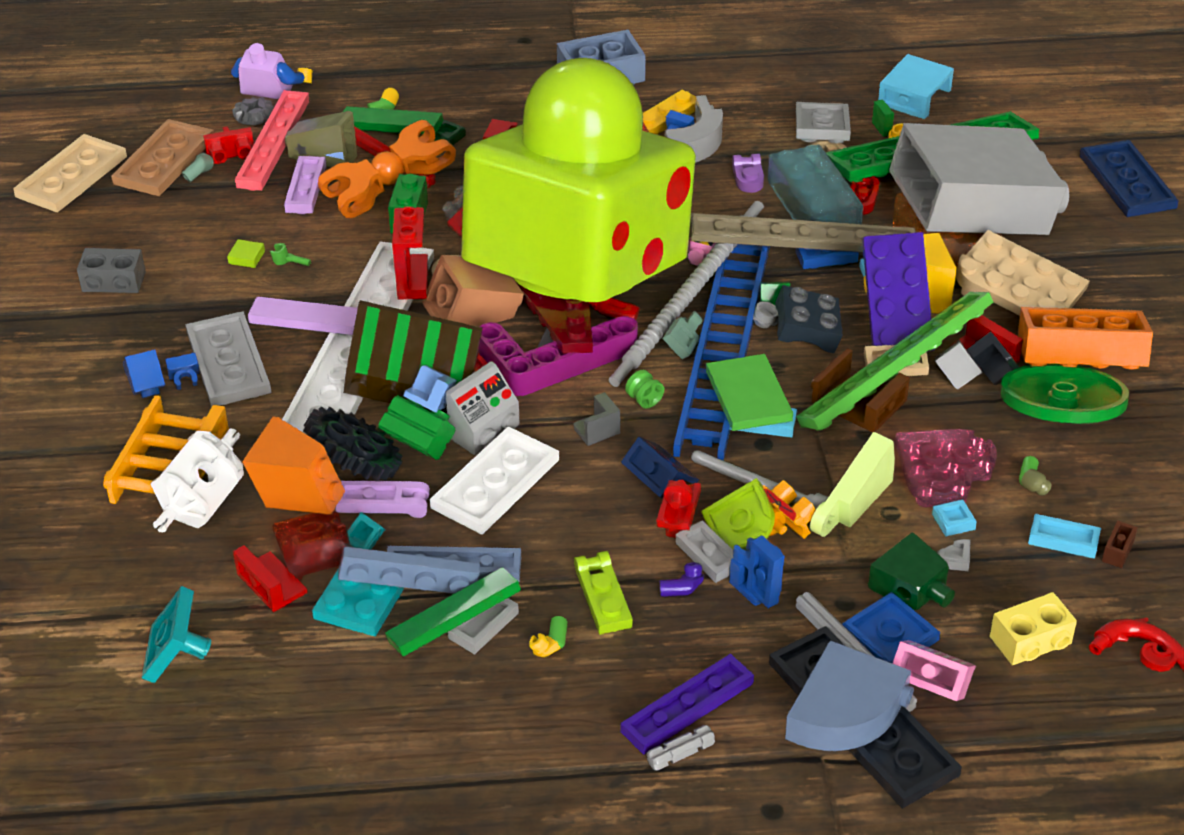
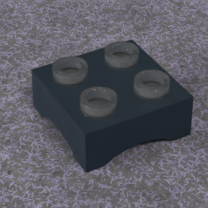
M783 285L775 301L779 316L778 340L787 343L793 341L809 342L819 346L826 352L835 353L843 336L839 298L828 294L807 291L800 287Z

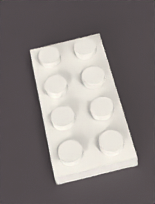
M507 427L430 498V507L483 535L559 461V451L511 427Z

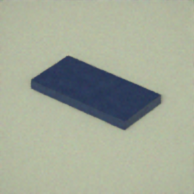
M1130 140L1080 149V158L1126 217L1177 209L1179 200Z

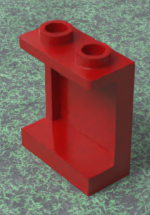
M422 207L394 209L392 247L398 300L427 299L428 254H410V248H421L423 246L424 208Z

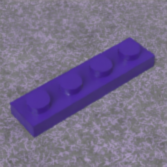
M729 654L621 722V733L644 755L649 750L660 745L753 685L754 674L732 654Z

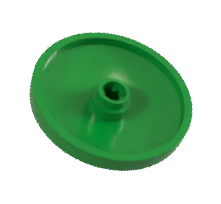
M1047 364L1046 366L1028 365L1005 374L1001 383V398L1014 410L1034 418L1060 423L1081 424L1107 421L1123 414L1128 406L1129 390L1119 379L1087 367L1076 366L1070 368L1060 364Z

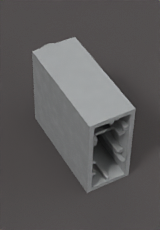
M903 124L889 172L926 231L985 233L989 230L993 233L1049 235L1057 213H1063L1067 208L1069 202L1067 183L1060 179L1047 161L1045 153L1038 149L1024 129Z

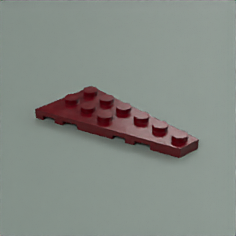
M518 284L524 293L523 300L533 314H538L539 322L543 327L548 328L551 339L557 342V347L562 354L593 353L589 302L542 295Z

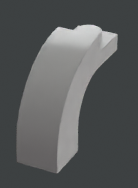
M706 95L696 96L695 119L697 123L684 128L665 130V137L684 142L692 147L696 155L695 163L712 155L719 148L722 141V108L714 109V106L709 104Z

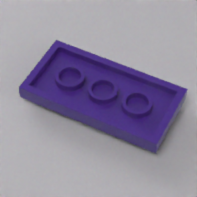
M923 232L865 236L862 238L872 346L896 345L931 320Z

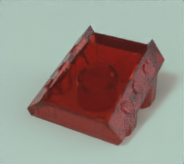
M335 510L331 515L310 513L274 523L272 526L288 571L299 580H302L303 575L340 566L344 547H351L347 527L344 523H341L339 513Z

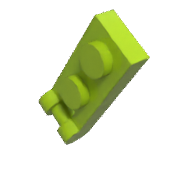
M608 551L598 552L596 557L586 558L585 555L575 557V570L599 635L632 628L633 618L611 565ZM600 570L601 573L591 575L590 571Z

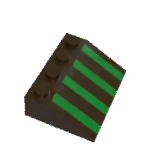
M360 300L346 367L343 393L391 403L397 395L407 400L408 398L403 396L405 390L413 386L423 365H427L457 380L456 384H458L475 372L482 327ZM446 404L445 408L441 410V411H443V412L446 413V414H447V404Z

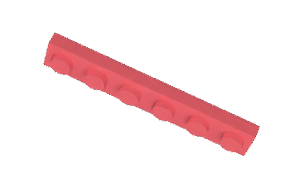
M287 90L282 92L235 178L236 188L251 191L263 190L286 147L285 137L287 132L299 122L309 103V93Z

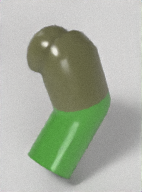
M1027 456L1022 462L1019 483L1031 492L1036 491L1038 495L1044 496L1050 491L1051 482L1046 479L1043 473L1037 471L1039 461L1035 457Z

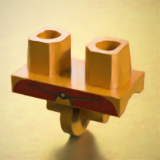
M784 480L772 490L763 485L775 514L774 526L769 536L776 533L784 534L787 531V527L784 525L786 524L800 537L805 539L811 533L807 524L811 521L816 511L814 505L808 499L802 497L790 507L789 504L797 497V494Z

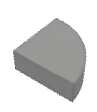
M956 540L953 545L940 549L937 554L948 563L950 570L968 571L971 540Z

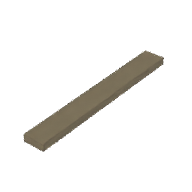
M691 213L690 219L691 241L863 252L862 238L865 236L916 233L915 228L699 213Z

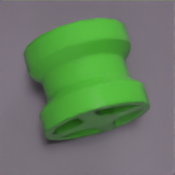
M639 370L629 378L625 391L631 398L636 399L641 407L646 409L655 406L661 400L664 394V386L658 380H653V376L648 371Z

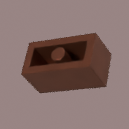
M1117 520L1105 546L1102 562L1123 568L1134 543L1138 527Z

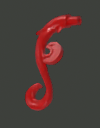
M1147 617L1140 619H1117L1108 622L1095 632V639L1089 645L1091 653L1100 655L1105 648L1112 647L1117 641L1127 642L1129 638L1144 639L1150 642L1144 644L1139 655L1140 661L1147 668L1164 672L1173 668L1177 662L1184 671V648L1167 632L1153 624L1147 623L1149 621ZM1157 646H1159L1164 652L1157 651Z

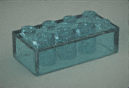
M820 144L769 154L768 182L793 220L862 224L863 204Z

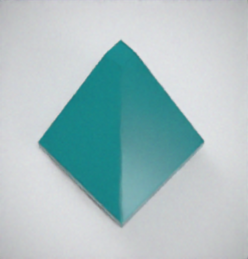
M361 512L342 539L354 548L371 550L386 529Z

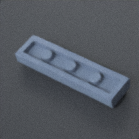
M388 546L387 552L479 563L478 580L503 567L520 582L521 548Z
M344 547L339 566L338 580L455 594L478 580L479 563Z

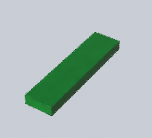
M346 106L343 111L353 112L354 126L367 131L400 133L405 127L419 120H426L434 127L436 134L444 121L443 114L436 112Z
M502 567L385 632L388 642L402 657L520 592L519 582Z

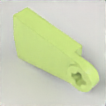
M875 432L872 433L828 499L822 502L814 512L810 522V530L825 537L839 522L851 527L892 483L895 462L894 443L892 440Z

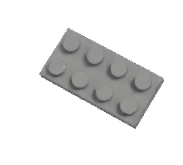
M244 311L185 324L193 353L196 352L199 371L211 408L213 405H227L272 393L269 379Z

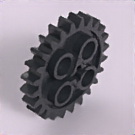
M320 407L318 410L313 409L303 425L305 426L303 432L324 446L331 463L340 464L341 470L350 469L354 476L358 473L367 480L371 476L376 481H379L380 478L387 481L389 477H394L403 462L401 460L403 456L398 453L400 449L392 445L394 443L393 440L384 437L386 435L385 432L377 431L374 424H366L364 418L357 419L352 412L345 414L342 409L336 412L332 407H328L327 410Z

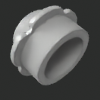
M766 301L759 302L755 307L753 316L755 324L761 328L776 326L779 322L776 306Z

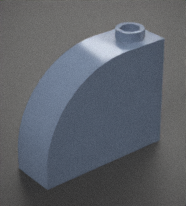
M830 641L787 715L785 739L807 748L824 751L849 750L874 741L891 726L901 706L908 707L914 692V687L909 686L911 670Z

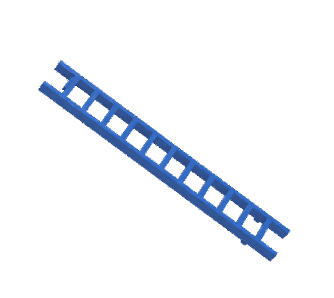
M737 244L731 253L760 256L759 263L727 260L728 257H726L725 261L722 262L716 271L674 441V457H680L684 439L692 440V445L712 447L713 443H719L717 458L724 461L730 435V425L725 413L691 407L694 398L719 401L714 390L696 388L698 379L710 380L706 369L701 368L703 360L723 361L747 356L754 323V311L760 296V283L763 282L770 246ZM724 270L757 273L755 280L723 277ZM720 287L753 290L751 298L720 295L719 291ZM716 304L749 308L747 316L714 312ZM712 323L745 327L743 334L710 331ZM707 341L741 345L739 353L706 349ZM690 418L722 422L724 424L722 432L687 428L688 420Z

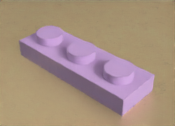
M298 157L284 203L285 213L313 214L319 193L318 179L325 172L326 168L325 157Z

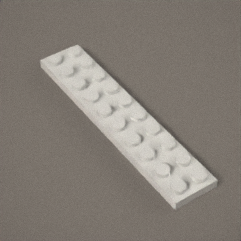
M379 242L345 304L346 307L358 308L359 301L362 300L408 311L413 299H397L392 243ZM410 248V254H428L429 270L434 260V249ZM329 333L282 420L303 432L305 428L303 425L313 409L318 410L320 407H323L327 410L328 407H332L336 412L342 409L345 414L352 412L355 415L363 397L343 393L353 335Z

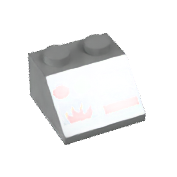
M492 361L446 391L447 415L450 416L448 422L456 430L451 440L473 455L480 453L507 427L515 429L520 425L519 401L496 364Z

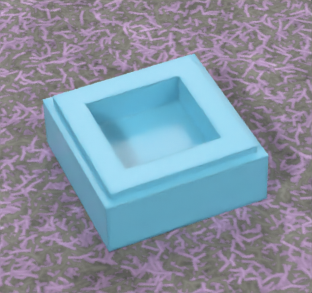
M963 499L933 506L932 515L945 537L976 529L977 521Z

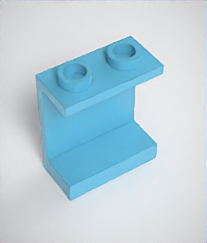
M907 54L880 82L878 100L883 99L891 109L925 119L929 115L933 94L938 89L946 92L951 91L954 68Z

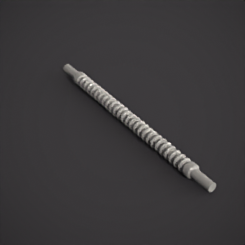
M755 201L746 213L741 216L757 217L764 206L760 201ZM716 243L714 245V248L710 250V253L706 255V258L702 260L698 268L681 285V288L677 290V293L673 295L669 303L660 311L656 319H653L652 323L643 331V334L639 336V340H636L634 345L630 347V350L622 357L623 362L609 378V383L612 386L618 387L632 369L639 367L642 360L646 358V355L650 353L655 344L659 342V339L667 332L673 321L680 316L689 305V302L693 300V297L697 295V292L701 290V287L705 286V283L709 281V278L713 276V273L717 271L718 267L721 266L722 262L725 261L737 244Z

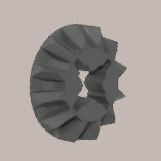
M254 97L251 99L244 98L242 102L235 103V108L232 109L233 116L239 123L259 125L267 122L274 106L270 100H265L264 97L258 99Z

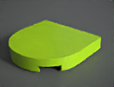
M757 478L701 511L706 524L731 549L738 545L741 549L747 550V539L750 537L756 539L763 535L767 539L775 522L773 507L761 482Z

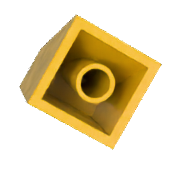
M940 233L923 234L931 313L939 314L952 304L957 268ZM864 276V289L867 293L866 276Z

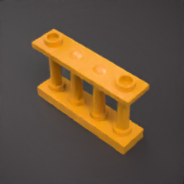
M154 396L149 406L144 408L142 418L111 470H108L104 476L103 484L104 488L107 489L110 503L116 504L124 489L155 494L151 486L153 480L132 476L137 467L164 471L172 460L145 456L149 446L180 451L189 441L183 438L158 435L157 433L162 425L195 431H207L222 439L229 430L225 406L213 405L208 415L199 419L164 413L161 396ZM198 469V474L201 479L203 478L205 471L203 469Z

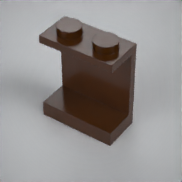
M847 348L841 355L834 357L825 370L814 376L811 383L813 404L857 373V371L851 369L853 350ZM899 372L887 385L881 384L877 387V391L874 394L854 404L855 407L851 411L838 416L872 433L876 432L907 401L910 377Z

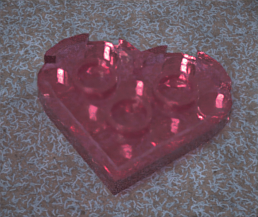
M950 429L899 432L895 436V445L906 485L911 494L916 497V503L921 507L927 508L962 499L966 503L967 496L971 491L972 481L989 480L996 465L997 449L990 439L986 442L982 438L974 436L973 430Z

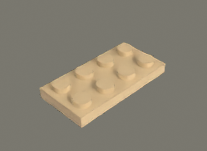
M83 134L14 187L15 197L58 213L127 157L126 149Z

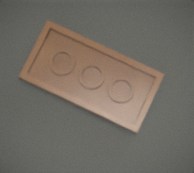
M167 119L111 176L113 185L160 196L181 175V172L196 159V156L203 152L205 149L203 135L213 134L214 130Z

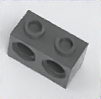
M85 248L77 267L82 292L139 293L146 273L141 249Z

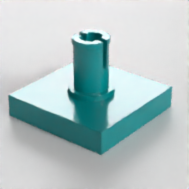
M181 586L151 625L142 679L155 683L179 651L196 656L201 660L204 659V655H207L211 646V639L187 631L194 595L193 590Z

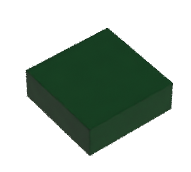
M444 120L435 134L434 141L444 139L454 145L466 136V130L460 125Z

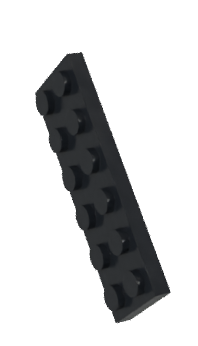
M824 626L769 655V665L799 696L828 643L833 641L841 645L844 644L827 626ZM901 706L891 726L879 738L864 746L849 749V752L902 809L961 775L962 766L903 706Z

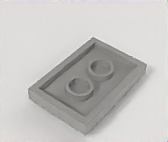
M796 102V139H801L804 142L828 140L830 143L850 141L851 128L848 104Z

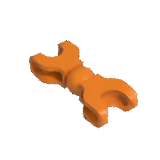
M419 120L405 127L400 132L397 142L389 146L391 152L378 153L371 163L367 159L359 163H339L319 176L318 188L329 198L339 196L337 200L338 210L346 218H355L370 210L375 203L376 197L385 191L383 185L396 184L399 174H435L453 163L456 157V149L447 140L440 139L434 141V127L426 120ZM444 151H446L443 156H441V157H439V158L436 157V156L440 155L441 153H443ZM333 180H338L337 182L333 183L331 186H328V184H329L331 181H333ZM355 201L352 206L348 207L351 202Z

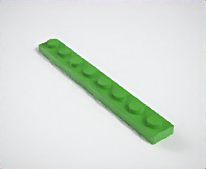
M969 292L797 415L796 418L800 426L815 430L829 427L832 424V420L838 415L851 411L855 407L854 404L860 399L874 394L878 386L892 380L904 367L917 363L921 359L920 356L939 347L944 338L961 331L966 322L983 315L984 309L994 303L990 293Z

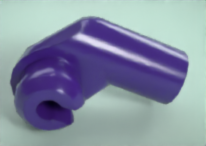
M697 562L687 563L684 566L685 574L680 579L660 580V596H685L691 594L703 582L702 565Z

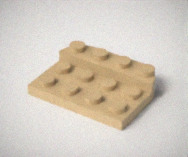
M989 230L985 232L966 255L962 254L960 256L955 276L962 287V295H966L969 292H989L994 303L1019 316L1021 307L1072 308L1087 290L1090 282Z

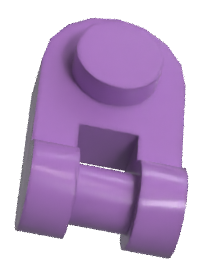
M751 154V157L733 155L732 168L738 189L749 193L761 190L763 188L764 174L760 154Z

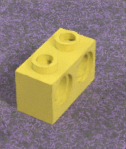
M1052 592L994 613L990 638L1013 666L1023 661H1032L1042 654L1053 650H1061L1072 644L1077 620Z

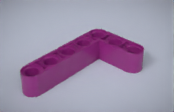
M622 316L591 327L593 353L562 354L557 347L556 341L524 352L500 324L489 322L479 326L482 327V334L478 353L487 363L492 361L496 364L515 396H524L622 358L630 350V347L634 345L635 341L638 340V323L631 317Z

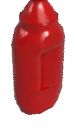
M614 298L601 302H589L594 310L612 318L627 316L636 320L640 311V307L635 304Z

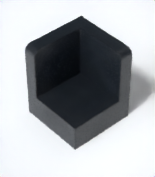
M991 331L967 349L968 353L994 385L1002 382L1005 374L1019 368Z

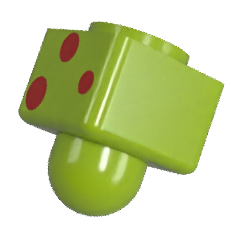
M574 58L562 61L545 71L532 86L526 99L522 125L478 141L466 149L464 154L461 257L467 262L511 276L524 288L550 297L585 302H601L622 294L636 284L687 258L696 160L695 152L691 146L684 142L642 130L643 112L638 93L630 80L616 67L592 58Z

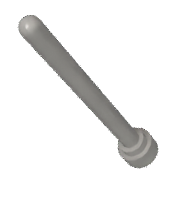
M694 451L691 455L693 462L745 484L756 478L761 482L762 486L765 485L769 490H772L779 484L701 451ZM795 490L797 497L791 503L795 504L802 497H805L817 509L828 497L820 493L805 495Z

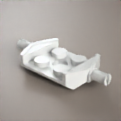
M230 428L222 439L207 431H196L187 439L189 441L158 478L151 482V486L163 509V513L153 523L154 528L161 525L157 530L165 532L173 520L195 528H200L207 523L244 475L243 463L234 454V449L232 448L240 438L239 432L234 436L237 430ZM198 469H203L208 474L209 482H205L199 477Z

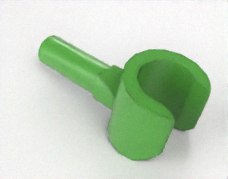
M276 243L274 245L275 251H270L273 262L276 265H283L287 262H295L306 266L311 264V259L288 253L284 243Z

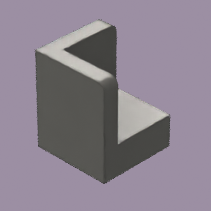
M605 392L594 396V415L574 422V430L587 446L620 434V409Z

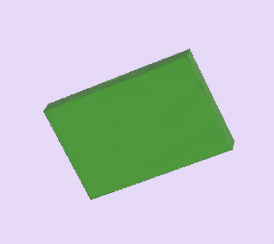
M765 354L706 363V373L732 431L793 421V411Z

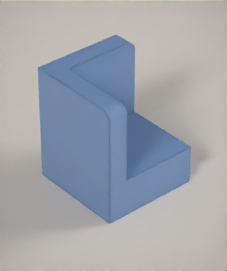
M423 365L413 386L406 389L403 396L434 412H438V410L445 408L446 391L455 386L457 380L427 365Z

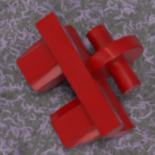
M228 126L223 127V132L203 135L206 154L213 158L215 164L225 163L227 158L237 156L242 160L246 159L254 145L251 127L229 131Z
M669 480L664 490L663 501L657 517V527L666 528L667 537L676 538L677 533L683 530L690 531L701 493V483L687 485L684 480Z

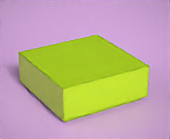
M238 239L227 256L228 264L255 268L265 252L264 243Z

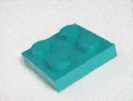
M338 568L312 609L313 619L376 637L403 592L404 587L338 580Z

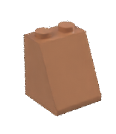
M441 255L427 289V299H423L422 303L430 316L479 327L484 323H497L514 318L518 307L522 303L524 293L511 276L467 262L459 256Z

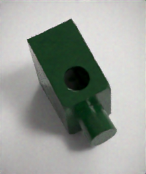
M913 532L870 566L868 588L882 596L893 592L913 610L920 609L929 600L945 608L951 603L955 595V591L946 585L949 569L948 563Z

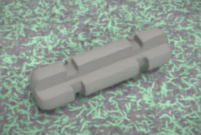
M703 725L694 729V734L688 732L664 743V748L657 746L647 752L648 763L653 770L658 771L669 766L668 761L673 764L699 752L698 747L703 750L715 743L713 731L708 725Z

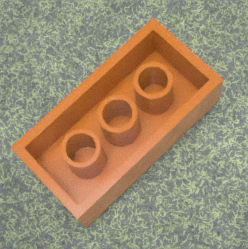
M1021 307L1018 337L1023 339L1021 352L1025 363L1033 366H1046L1047 363L1071 368L1082 364L1102 369L1112 365L1134 370L1138 369L1139 366L1149 367L1153 331L1143 311Z

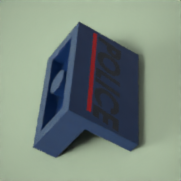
M641 437L636 439L621 461L624 466L662 499L669 480H684L692 484L699 481L696 476L663 447Z

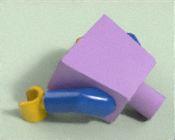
M259 43L252 44L245 51L243 57L237 59L231 69L232 76L239 78L240 92L244 95L279 99L284 90L291 91L292 86L303 82L312 83V69L298 68L294 72L285 63L280 53L265 51L263 45Z

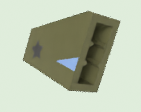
M345 111L297 122L287 132L285 137L289 158L298 160L299 156L325 157L327 167H333L339 163H352L357 157L353 112Z

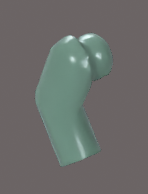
M200 153L196 156L195 161L182 171L181 174L191 183L201 173L212 169L214 165L213 158L208 154Z

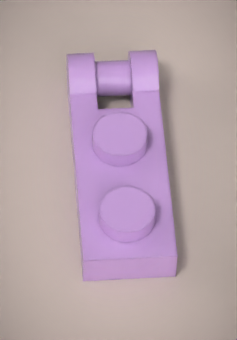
M341 481L345 493L336 506V513H404L414 518H422L427 513L428 504L426 500L429 497L430 488L424 482Z

